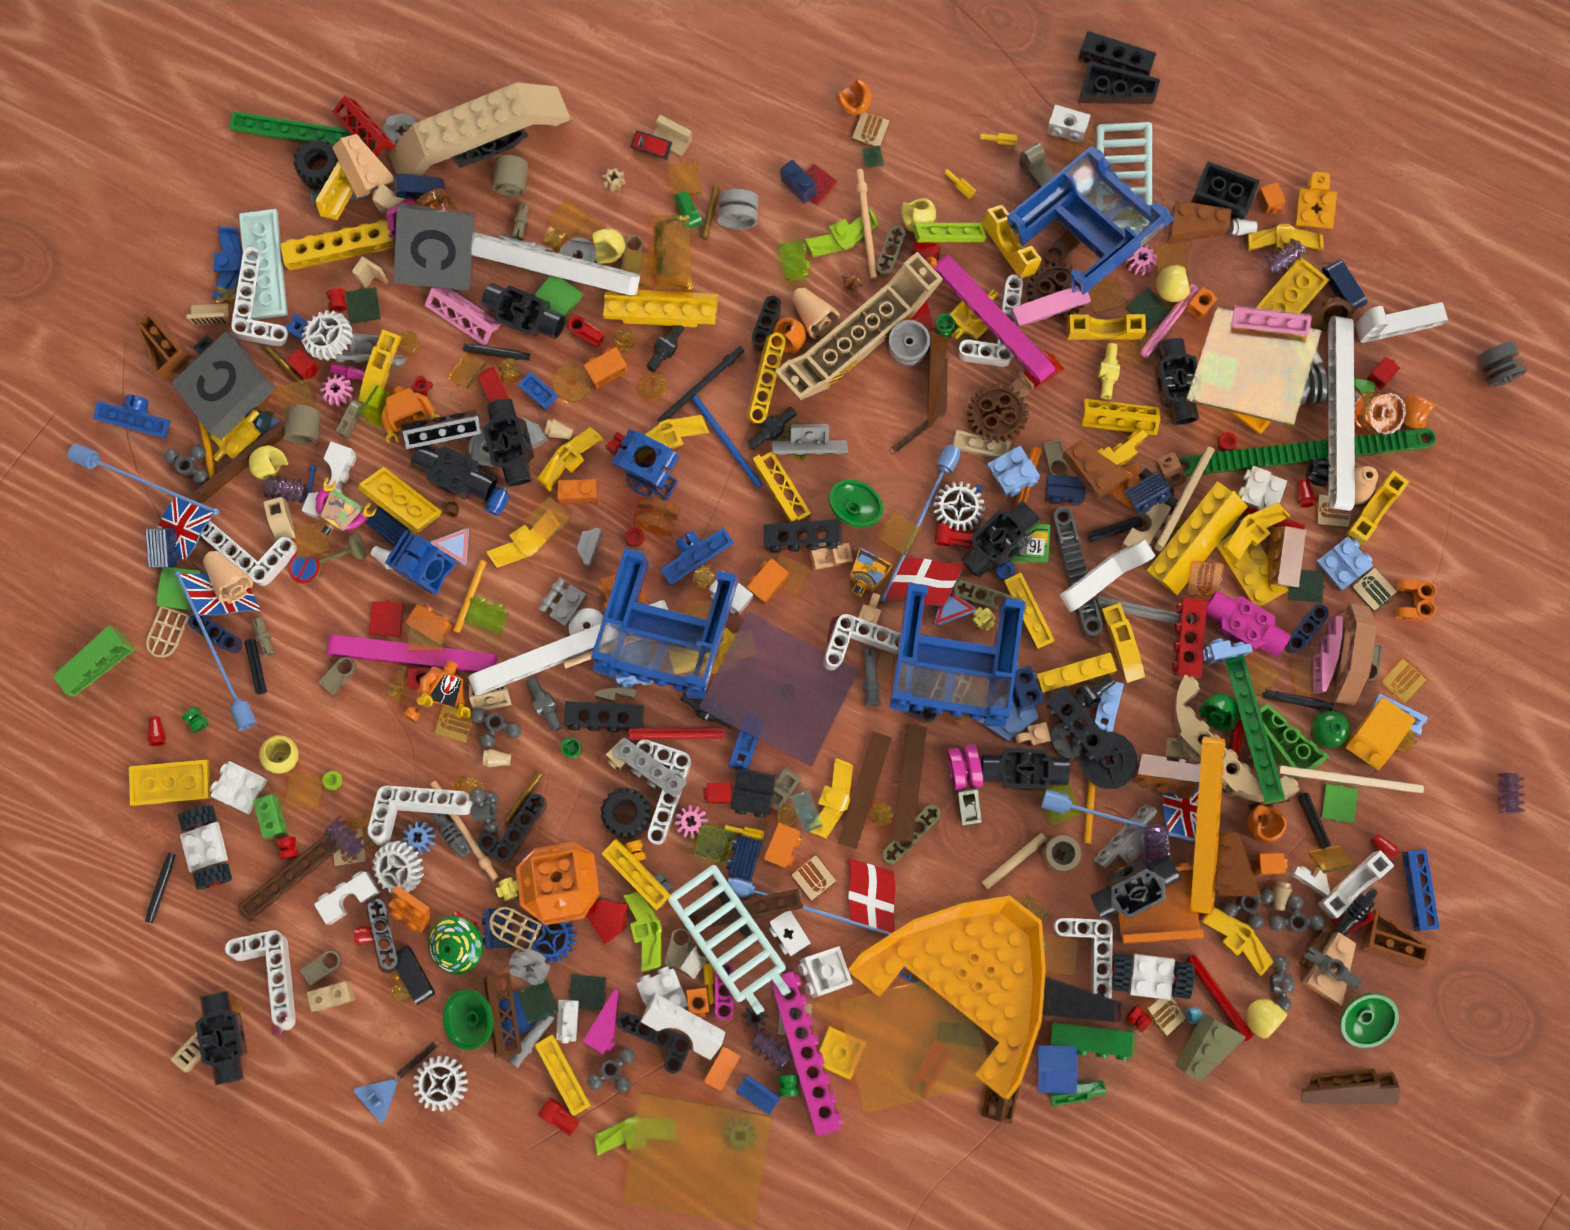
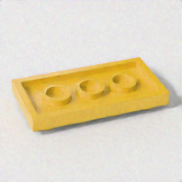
M1300 256L1256 308L1301 313L1330 279Z
M382 467L358 486L359 491L415 534H418L440 517L442 512L385 467Z
M1233 534L1220 541L1215 547L1246 598L1257 606L1261 607L1289 591L1287 587L1268 584V557L1260 544L1254 547L1250 543L1237 563H1234L1225 553V546Z
M209 760L130 766V806L210 799Z

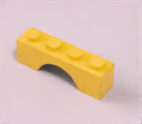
M1002 204L988 209L982 225L1018 277L1022 279L1035 274L1042 259L1033 246L1026 248L1017 241L1013 229L1008 225L1007 215L1009 213Z
M1126 314L1120 318L1108 320L1095 319L1089 315H1070L1067 320V340H1142L1146 333L1145 314Z
M1392 471L1373 494L1347 530L1345 536H1349L1350 539L1355 538L1360 546L1364 544L1377 528L1382 516L1400 496L1410 481L1397 472Z
M1110 652L1037 674V684L1045 695L1058 691L1064 686L1068 687L1080 682L1096 680L1105 677L1107 674L1112 675L1117 670Z

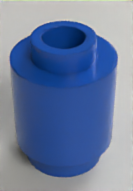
M499 486L497 489L492 488L485 503V510L499 516L510 497L507 494L508 491Z

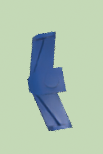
M218 227L222 253H215L213 271L220 273L211 298L213 300H232L239 281L242 263L240 239L237 229L233 227Z

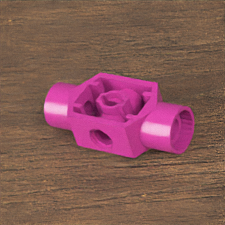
M1216 590L1207 603L1206 615L1217 622V632L1234 643L1244 642V645L1251 643L1252 650L1261 648L1277 658L1290 639V634L1275 626L1274 615L1243 596L1232 600Z

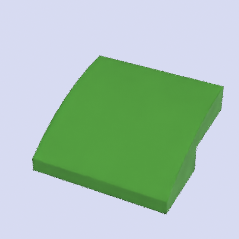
M551 275L535 295L549 301L550 309L567 316L570 310L576 307L584 294L565 279Z
M163 567L158 586L156 606L192 610L181 584L174 574L177 571H180L182 574H202V571Z

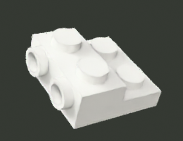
M1253 466L1250 470H1246L1243 478L1246 482L1244 487H1240L1238 496L1248 507L1262 510L1277 502L1280 504L1287 480L1273 476L1271 472Z
M229 761L228 764L225 763L220 770L222 776L219 781H215L210 789L212 792L211 797L246 814H250L254 806L253 800L258 799L268 779Z
M840 946L799 960V972L802 976H805L807 981L805 989L808 995H812V998L853 984Z
M669 966L658 970L659 974L654 977L648 974L639 978L640 982L637 983V987L646 1007L655 994L681 1008L688 1006L674 968L669 969Z

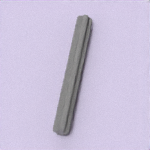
M1104 596L1097 598V605L1101 608L1121 603L1124 613L1171 624L1179 621V614ZM1186 616V621L1189 624L1191 623V617Z

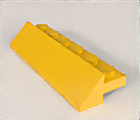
M607 290L604 294V319L623 320V324L697 327L698 324L716 323L719 294L638 290L637 295H627Z
M1217 481L1147 569V573L1178 596L1190 580L1192 562H1200V568L1248 506L1235 491H1230Z

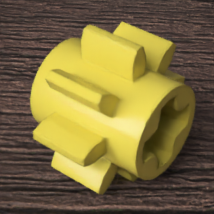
M979 607L973 612L974 618L972 622L980 631L983 628L988 631L994 626L993 620L996 618L990 609L986 607L982 610Z
M510 877L498 882L500 886L496 888L498 897H504V900L508 901L519 896L517 880L513 881V878Z

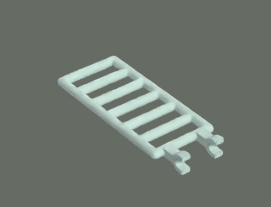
M1152 123L1098 125L1096 150L1102 151L1103 154L1105 147L1145 146V155L1105 156V158L1110 163L1145 162V171L1114 173L1118 179L1145 178V187L1131 188V190L1135 194L1145 195L1144 202L1152 205ZM1145 130V138L1104 140L1105 131ZM1103 184L1096 185V208L1102 213L1111 212L1118 205H1103V196L1115 195L1109 189H1103ZM1127 208V209H1125L1123 212H1133V211H1132L1130 208ZM1144 220L1112 221L1119 228H1125L1127 225L1130 228H1135V232L1138 235L1142 232V228L1149 227Z
M716 865L710 866L671 894L668 902L737 1002H741L746 998L755 1013L759 1015L765 1009L753 994L756 990L770 980H773L783 996L791 991L779 975L785 970L784 963ZM713 874L719 885L683 909L677 899ZM724 891L730 901L694 926L688 916ZM735 907L742 917L705 942L699 932ZM747 924L753 934L717 959L711 948ZM758 940L764 951L728 976L722 965ZM770 957L776 967L739 992L733 982Z

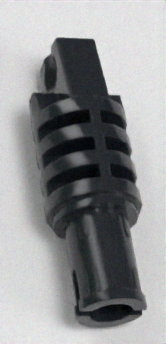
M1371 887L1365 895L1360 893L1345 910V916L1336 925V930L1346 935L1355 923H1360L1374 907L1375 903L1373 900L1378 892Z

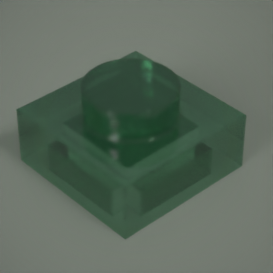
M880 145L862 149L866 169L884 164Z

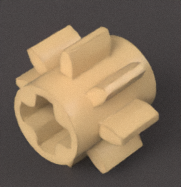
M616 167L613 170L607 169V174L602 176L605 181L604 187H609L611 192L617 189L620 191L621 185L626 184L625 179H623L624 172L619 173Z

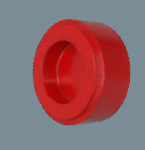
M1224 432L1219 436L1217 445L1222 451H1232L1237 445V438L1231 432Z
M636 527L630 528L625 534L626 542L631 547H639L645 540L643 531Z

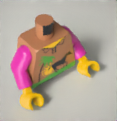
M328 477L324 479L323 487H321L315 498L317 518L324 522L319 532L327 537L330 536L333 529L341 532L344 530L350 531L360 526L368 519V516L371 517L376 512V509L372 512L368 511L367 508L371 503L366 504L364 511H362L363 507L334 489L335 480L333 484L328 485Z

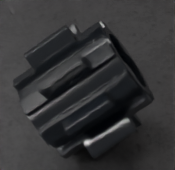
M746 1008L748 1015L743 1016V1018L749 1020L747 1027L750 1024H754V1028L757 1029V1024L765 1025L762 1019L768 1017V1015L761 1012L759 1015L760 1021L752 1022L750 1013L754 1010Z

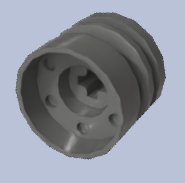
M1515 341L1495 346L1476 357L1481 370L1491 369L1484 375L1485 379H1490L1487 382L1489 388L1508 384L1528 371L1526 366H1520L1524 363L1523 359L1513 360L1519 354Z
M1317 363L1313 366L1308 364L1304 369L1300 365L1289 366L1285 369L1283 381L1286 383L1284 394L1289 406L1304 405L1306 400L1309 404H1314L1315 402L1323 403L1326 400L1327 377L1322 364Z

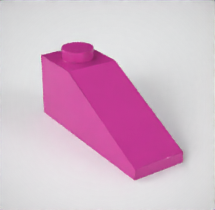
M614 989L583 1040L584 1043L602 1054H605L606 1051L610 1052L616 1043L613 1039L616 1036L620 994L618 989Z

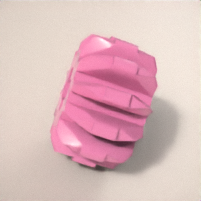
M1148 244L1139 248L1125 260V264L1129 265L1128 271L1135 270L1134 275L1138 272L1142 276L1146 272L1150 273L1157 264L1155 261L1157 255L1153 254L1154 248L1147 249Z
M334 374L333 379L327 377L328 382H322L325 388L320 391L324 394L323 399L328 401L329 405L336 404L337 407H340L341 402L347 404L346 399H352L350 393L354 392V389L351 387L352 383L350 380H346L345 376L342 375L339 378L337 374Z
M689 805V812L681 808L684 815L676 814V817L681 819V821H676L675 825H682L677 831L680 833L685 830L683 837L686 838L690 832L691 839H694V832L701 836L699 829L704 830L705 826L702 823H708V819H701L706 815L704 811L698 815L700 807L697 806L693 812L692 805ZM691 817H694L696 825L688 827L687 819L690 818L691 820Z

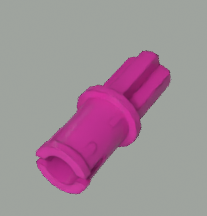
M332 364L330 368V373L333 375H343L347 377V380L353 379L362 382L366 371L353 368L351 365L345 367Z

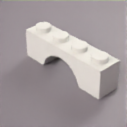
M330 442L324 456V460L330 465L332 471L331 480L328 485L333 484L335 480L334 489L342 494L341 489L343 484H346L348 481L350 467H353L356 462V453L351 448ZM318 492L309 493L302 508V512L307 516L318 519V513L315 510V498Z
M1382 851L1373 852L1333 888L1328 896L1322 898L1317 905L1330 919L1338 918L1363 890L1381 879L1394 867V864Z
M655 994L648 1004L641 1019L642 1023L656 1031L665 1028H676L685 1032L693 1042V1051L709 1060L718 1051L725 1036V1031L658 994Z

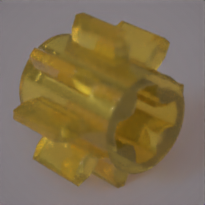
M621 328V331L614 333L615 336L612 342L616 345L615 347H617L618 351L623 350L627 353L628 350L634 349V342L637 339L633 336L634 333L631 330L626 332Z
M701 565L700 569L695 568L692 582L697 583L696 588L705 589L707 585H712L714 572L710 571V566Z
M1409 729L1396 749L1399 752L1404 749L1407 752L1410 751L1417 742L1414 739L1416 733Z
M884 801L871 805L873 809L869 812L871 822L877 824L878 827L891 823L890 819L894 816L891 806L885 805Z

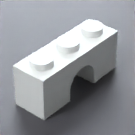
M359 871L352 876V880L348 883L342 882L337 885L335 891L331 894L325 893L318 898L319 901L314 905L325 924L331 925L347 915L343 902L348 895L354 894L360 903H366L380 894L381 891L369 872Z

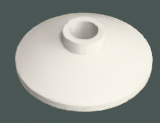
M591 608L577 611L569 622L570 636L586 630L584 628L585 623H590V628L601 624L604 616L599 611Z

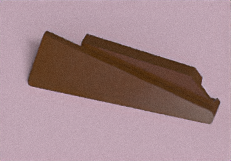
M931 332L929 346L927 427H931L938 418L944 416L947 412L948 358L945 357L948 339L934 332Z
M1375 1069L1318 1074L1310 1079V1084L1305 1089H1302L1301 1101L1302 1103H1397L1400 1086L1394 1072L1377 1075Z

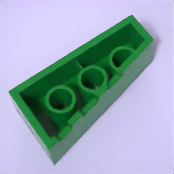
M1053 1023L1051 1046H1076L1078 1055L1087 1056L1088 1052H1094L1096 1057L1108 1058L1109 1054L1116 1055L1117 1060L1128 1061V1057H1135L1137 1032Z

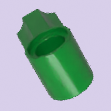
M683 191L673 197L685 231L703 224L697 208L695 209L688 192Z

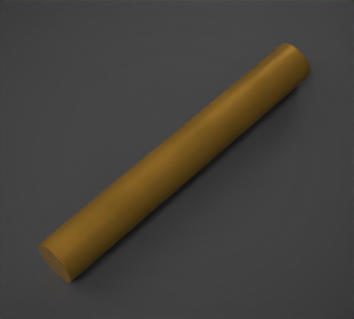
M713 186L701 235V238L704 240H708L720 190L718 186Z
M269 345L264 347L263 350L301 388L306 386L307 382Z
M538 771L535 773L503 820L509 824L543 777Z

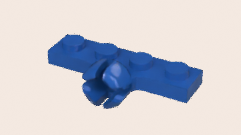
M132 394L126 395L122 406L97 401L93 419L167 439L171 424L170 420L149 415L147 413L148 399Z
M724 527L705 540H700L693 531L685 534V537L690 545L687 544L683 537L676 541V546L681 555L660 569L670 585L734 544Z

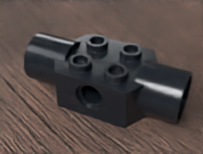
M490 283L482 295L481 306L495 312L496 321L525 334L537 336L541 333L552 339H557L564 329L565 315L550 309L549 301L518 287L509 285L505 289Z
M1183 338L1164 340L1158 344L1161 361L1155 368L1161 404L1170 408L1174 425L1193 423L1199 420L1196 401L1203 394L1197 359L1195 356L1186 353Z
M500 399L488 403L486 407L490 421L483 427V432L492 465L502 468L508 487L531 482L533 479L529 462L535 455L526 420L516 416L512 399Z
M427 445L417 447L411 458L410 466L425 473L431 485L462 500L474 496L486 502L492 488H496L497 478L483 472L478 461L446 446L441 447L439 450Z
M1023 501L1010 512L998 510L971 536L974 547L961 561L979 579L992 566L1002 568L1029 542L1026 533L1040 521L1039 517Z
M1007 748L1003 755L982 754L981 758L983 782H1001L1004 789L1044 791L1048 784H1069V758L1050 757L1048 751L1044 749Z
M1169 855L1153 863L1142 858L1107 876V886L1091 894L1090 897L1103 920L1118 912L1131 918L1164 901L1165 888L1182 879Z
M228 991L200 997L203 1017L195 1023L202 1064L212 1066L215 1085L244 1079L241 1058L248 1052L241 1013L232 1011Z

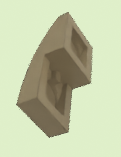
M607 688L595 692L596 698L614 703L616 702L617 695L636 700L638 694L637 690L630 688Z
M787 767L784 768L775 782L772 808L777 812L780 811L802 779Z

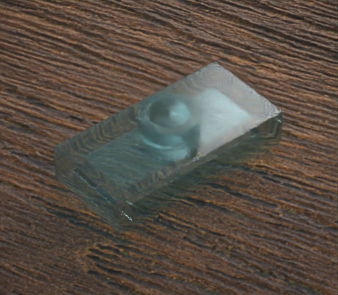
M809 790L790 796L804 833L823 826Z

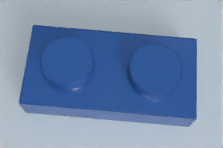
M529 372L518 384L521 390L545 410L558 399V395L532 372Z

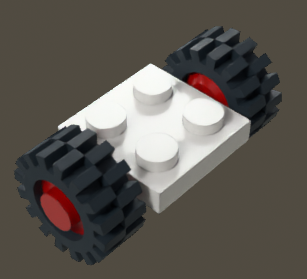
M200 806L179 813L178 819L181 831H188L180 834L189 872H195L193 873L196 889L215 887L216 885L231 881L232 876L229 864H219L227 861L228 857L219 822H216L214 806Z
M1114 953L1112 959V990L1129 991L1130 995L1169 1000L1171 999V994L1172 997L1191 998L1195 977L1193 963L1175 961L1174 958L1134 954L1132 965L1131 955Z

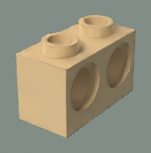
M351 981L307 992L311 1012L321 1011L356 1000Z

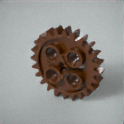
M1049 262L1046 269L1042 265L1041 272L1037 270L1035 276L1032 275L1030 278L1032 282L1028 283L1027 287L1031 288L1027 290V294L1031 295L1028 297V301L1031 302L1058 291L1072 288L1070 273L1073 266L1071 265L1069 268H1066V263L1064 262L1061 267L1056 262L1053 267ZM1061 277L1064 279V282H1059L1056 278ZM1046 286L1049 290L1043 291L1040 287ZM1084 305L1055 314L1049 318V321H1051L1052 317H1055L1056 322L1059 321L1060 317L1066 321L1067 315H1074V312L1078 314L1080 308H1083Z
M997 383L996 388L989 384L988 390L983 386L982 393L976 391V397L972 396V403L968 404V408L971 410H967V415L971 416L968 418V423H972L971 429L977 428L975 434L982 433V440L987 436L989 437V442L995 438L996 443H999L1001 438L1005 443L1007 437L1013 440L1014 433L1019 436V429L1024 430L1025 425L1023 423H1027L1028 418L1026 416L1029 414V411L1025 410L1028 404H1022L1025 397L1019 398L1020 391L1013 393L1014 387L1008 390L1007 384H1005L1003 388H1000L999 383ZM1007 400L1009 404L1003 405L1000 401ZM988 404L991 408L984 409L982 405ZM1012 417L1014 421L1007 422L1005 418ZM989 421H992V422H994L996 425L993 426V427H990V426H988L986 423L989 422Z

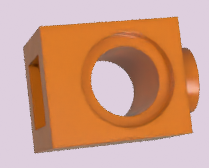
M1278 182L1260 188L1256 195L1264 214H1276L1282 210L1286 203Z
M1203 287L1190 301L1186 310L1200 321L1218 298L1215 297L1211 290ZM1199 300H1204L1207 305L1200 304Z
M707 988L686 990L689 1012L698 1017H705L706 1012H710ZM696 997H700L704 1001V1006L701 1009L693 1006V1000Z

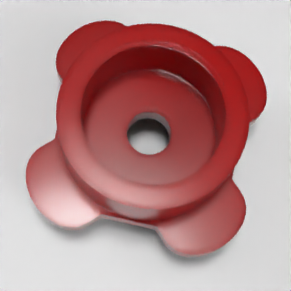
M418 376L413 385H411L413 392H418L424 396H427L429 389L433 388V383L427 381L423 376Z

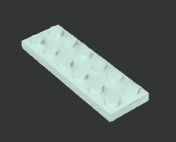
M271 209L241 213L239 217L242 250L244 252L246 248L254 247L260 252V265L251 320L288 316L278 211ZM249 255L246 257L250 261H254L257 259L253 255ZM245 273L246 278L254 277L252 273ZM246 290L247 296H249L251 293Z

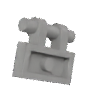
M560 577L551 586L552 589L547 597L542 599L539 610L545 613L548 607L553 609L549 616L566 627L587 597V594L571 584L567 590L563 589L562 587L566 581ZM559 593L562 595V597L559 600V602L555 604L552 601Z

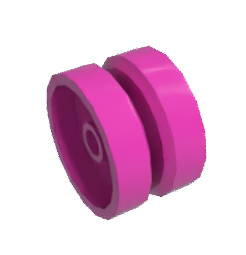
M975 744L964 746L963 757L958 748L947 749L948 770L954 790H965L967 779L972 788L982 787L983 775Z

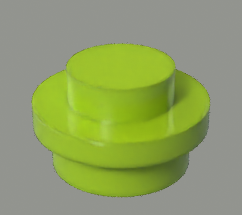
M329 771L323 776L322 783L326 789L336 790L342 784V776L336 771Z

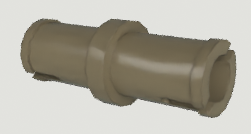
M523 202L518 203L517 214L513 219L514 228L511 238L516 239L517 233H519L518 240L521 241L523 240L525 226L528 225L527 216L530 205L525 203L523 210Z
M260 617L252 620L251 624L256 634L255 640L260 645L262 656L269 657L271 654L274 655L275 651L270 641L271 635L267 632L264 619Z

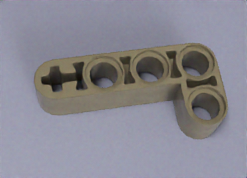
M1039 142L1023 150L1019 157L1021 169L1037 190L1055 176L1044 160L1046 153Z

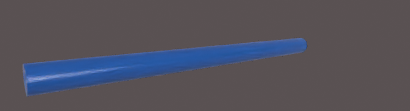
M695 396L692 398V402L757 489L760 488L763 483L699 397Z

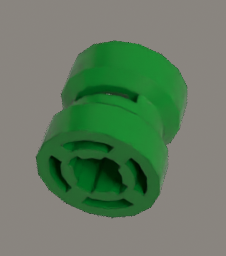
M941 314L936 320V334L944 338L950 336L955 324L954 318L949 314Z
M198 707L188 710L181 718L184 723L190 726L189 729L193 734L202 731L209 725V721L201 715V710Z
M567 738L561 744V751L567 758L575 759L581 755L582 746L578 740Z
M778 1075V1082L781 1086L778 1090L779 1096H798V1088L796 1087L798 1075Z

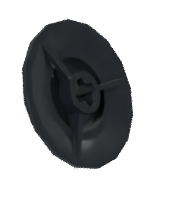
M1104 732L1116 747L1096 762L1095 760L1091 761L1085 755L1086 749L1083 746L1080 753V766L1085 777L1092 784L1103 789H1116L1126 785L1134 777L1138 767L1137 753L1133 744L1125 736L1116 732ZM1093 735L1087 741V744L1095 746L1098 742L1097 737ZM1111 757L1110 762H1112V764L1110 763L1106 765V760L1104 758Z

